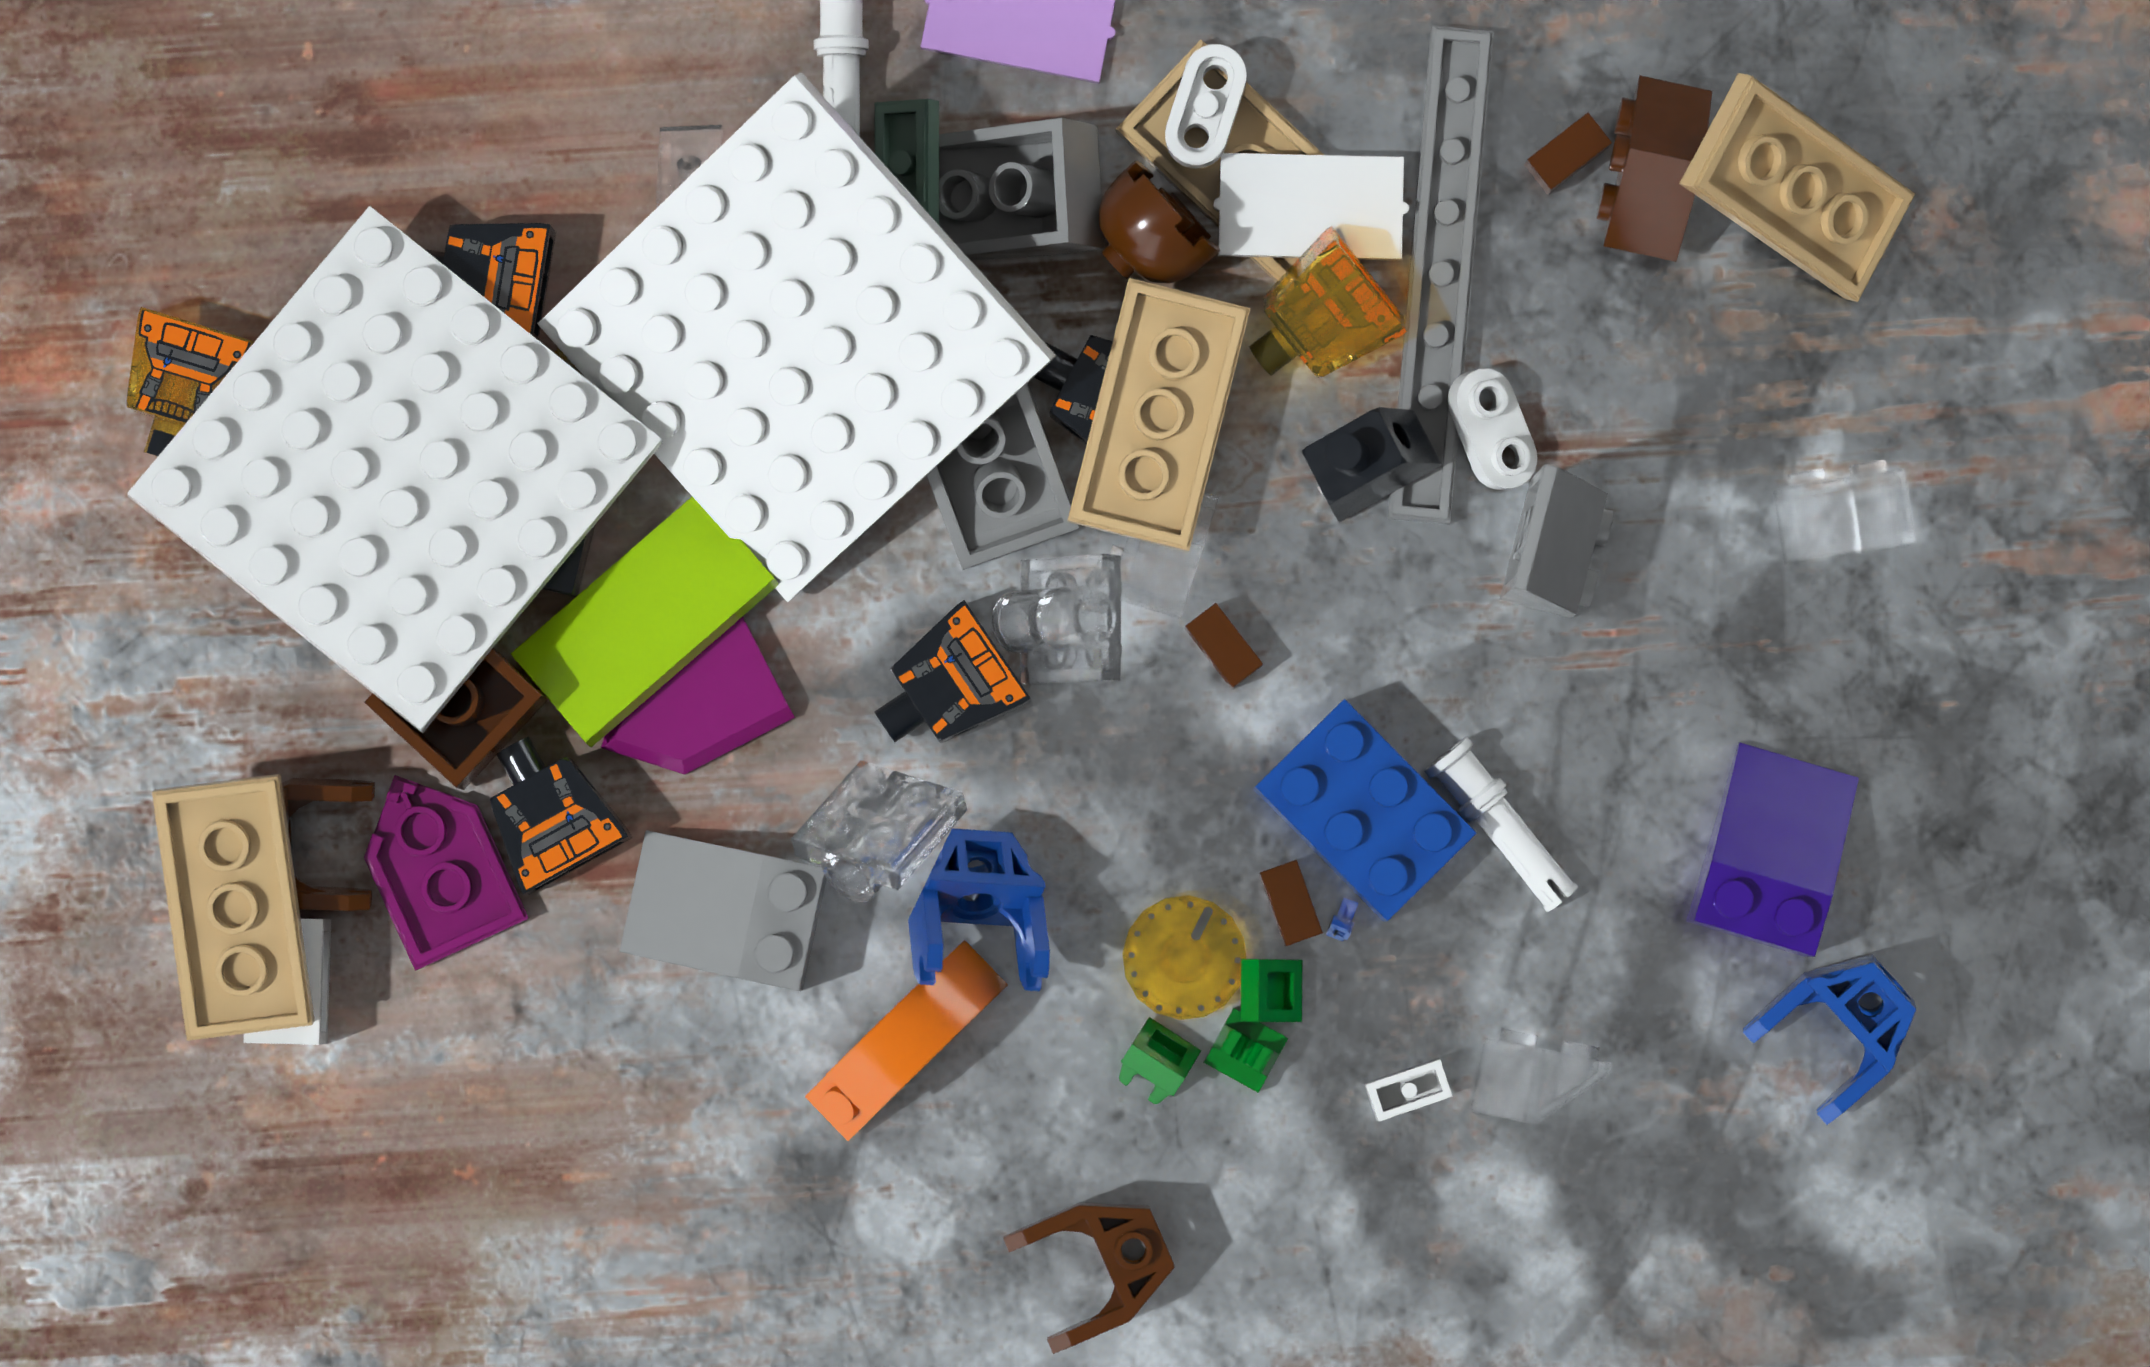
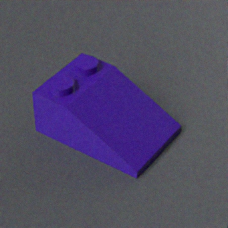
M1739 742L1686 921L1804 957H1815L1834 893L1859 778Z

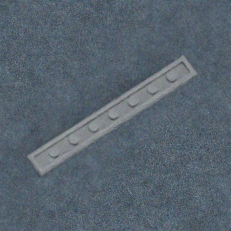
M1441 26L1431 27L1397 409L1415 411L1442 465L1389 495L1387 519L1447 525L1451 522L1458 432L1448 408V393L1455 379L1464 373L1494 31ZM1400 433L1397 434L1396 436L1399 439V441L1402 443L1404 447H1406Z

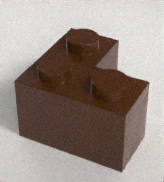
M1639 75L1634 98L1622 97L1614 134L1617 135L1609 170L1618 172L1615 185L1603 184L1596 219L1607 221L1603 246L1677 262L1695 194L1679 183L1708 131L1712 100L1711 90Z

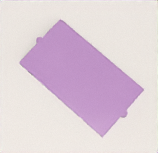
M924 0L929 6L920 48L922 50L1099 84L1107 42L1115 37V30L1111 27V21L1116 0Z

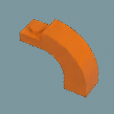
M965 940L943 960L941 972H935L936 982L934 985L918 984L805 1096L847 1141L865 1126L921 1069L1008 986Z

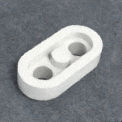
M1211 44L1201 47L1191 55L1185 66L1165 129V141L1170 155L1176 162L1185 167L1194 169L1208 167L1215 163L1225 151L1247 79L1244 61L1236 51L1228 46ZM1209 70H1222L1228 78L1227 83L1220 89L1207 87L1203 78ZM1191 128H1201L1208 134V141L1203 147L1192 148L1185 142L1184 136Z
M1486 368L1461 374L1450 387L1448 408L1475 476L1485 486L1497 490L1516 488L1523 485L1532 477L1536 469L1537 450L1510 382L1498 371ZM1483 389L1488 390L1493 399L1492 406L1488 411L1481 406L1479 401V395ZM1507 446L1515 454V463L1511 468H1508L1502 460L1503 450Z

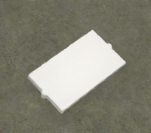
M1223 153L1220 157V198H1216L1213 203L1214 209L1219 212V248L1221 251L1218 253V256L1312 258L1318 251L1315 247L1316 243L1332 229L1357 260H1402L1403 216L1409 211V205L1403 202L1404 157Z

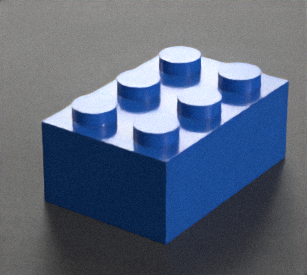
M1345 699L1253 788L1383 922L1388 921L1477 834Z

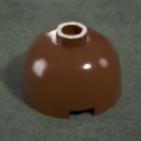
M1135 160L1114 180L1103 196L1099 208V226L1109 245L1102 251V254L1126 279L1134 272L1155 283L1170 284L1187 279L1203 268L1221 250L1212 241H1209L1212 236L1173 192L1169 194L1162 187L1157 189L1150 181L1154 174L1142 163Z

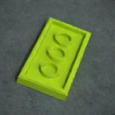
M692 496L510 654L584 742L593 747L772 592L779 583L741 539L729 538Z

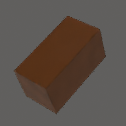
M1588 112L1528 158L1524 165L1547 195H1549L1606 151L1612 142Z
M1214 603L1184 628L1231 690L1263 666L1261 660L1217 603Z
M1297 860L1259 873L1284 946L1323 933Z

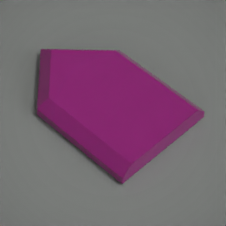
M742 617L606 734L601 748L686 775L794 719L795 716L744 617Z
M394 775L376 829L366 849L364 860L414 970L429 966L529 919L478 805Z

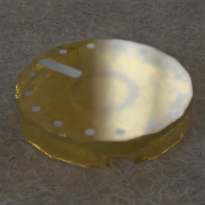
M1190 895L1165 898L1145 909L1130 927L1122 952L1125 977L1136 997L1155 1013L1178 1020L1205 1017L1225 1006L1241 985V959H1246L1244 937L1233 918L1214 902Z

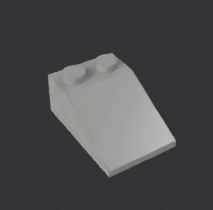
M1061 117L939 134V226L970 260L1052 256L1104 249V234L1099 226V208L1102 197L1097 125Z
M1028 382L927 475L962 570L1079 529L1078 524L1067 521L1071 502Z
M1545 464L1530 480L1499 600L1568 618H1573L1577 615L1579 605L1590 607L1599 571L1589 569L1595 545L1606 546L1614 517V511L1604 509L1608 493L1559 467Z
M646 830L619 952L790 990L803 991L829 869Z

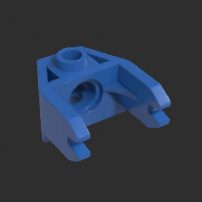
M951 829L908 919L913 972L918 984H935V972H941L943 962L941 922L1013 926L1019 979L1026 991H1041V978L1048 977L1050 960L1044 898L1042 896L1046 886L1041 875L1033 871L1029 866L1028 856L1012 832ZM974 860L984 863L980 866L968 867V864ZM968 895L973 901L965 900L963 897Z
M1873 954L1804 972L1743 1027V1033L1752 1043H1755L1797 1006L1813 1002H1823L1864 1045V1056L1859 1070L1816 1109L1818 1111L1817 1115L1826 1125L1843 1114L1890 1073L1916 1012L1913 998ZM1873 992L1881 996L1882 1001L1876 1008L1867 1009L1859 1004V999L1862 995Z

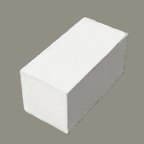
M1435 1059L1364 1084L1378 1122L1453 1097L1440 1059Z

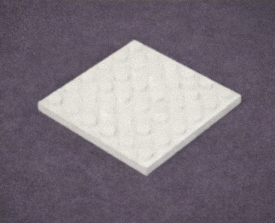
M802 72L794 75L537 323L587 380L662 439L661 446L654 453L729 538L741 539L777 580L779 585L775 589L787 602L803 590L1056 357L1052 350Z
M369 206L133 485L127 495L423 733L662 444V439Z

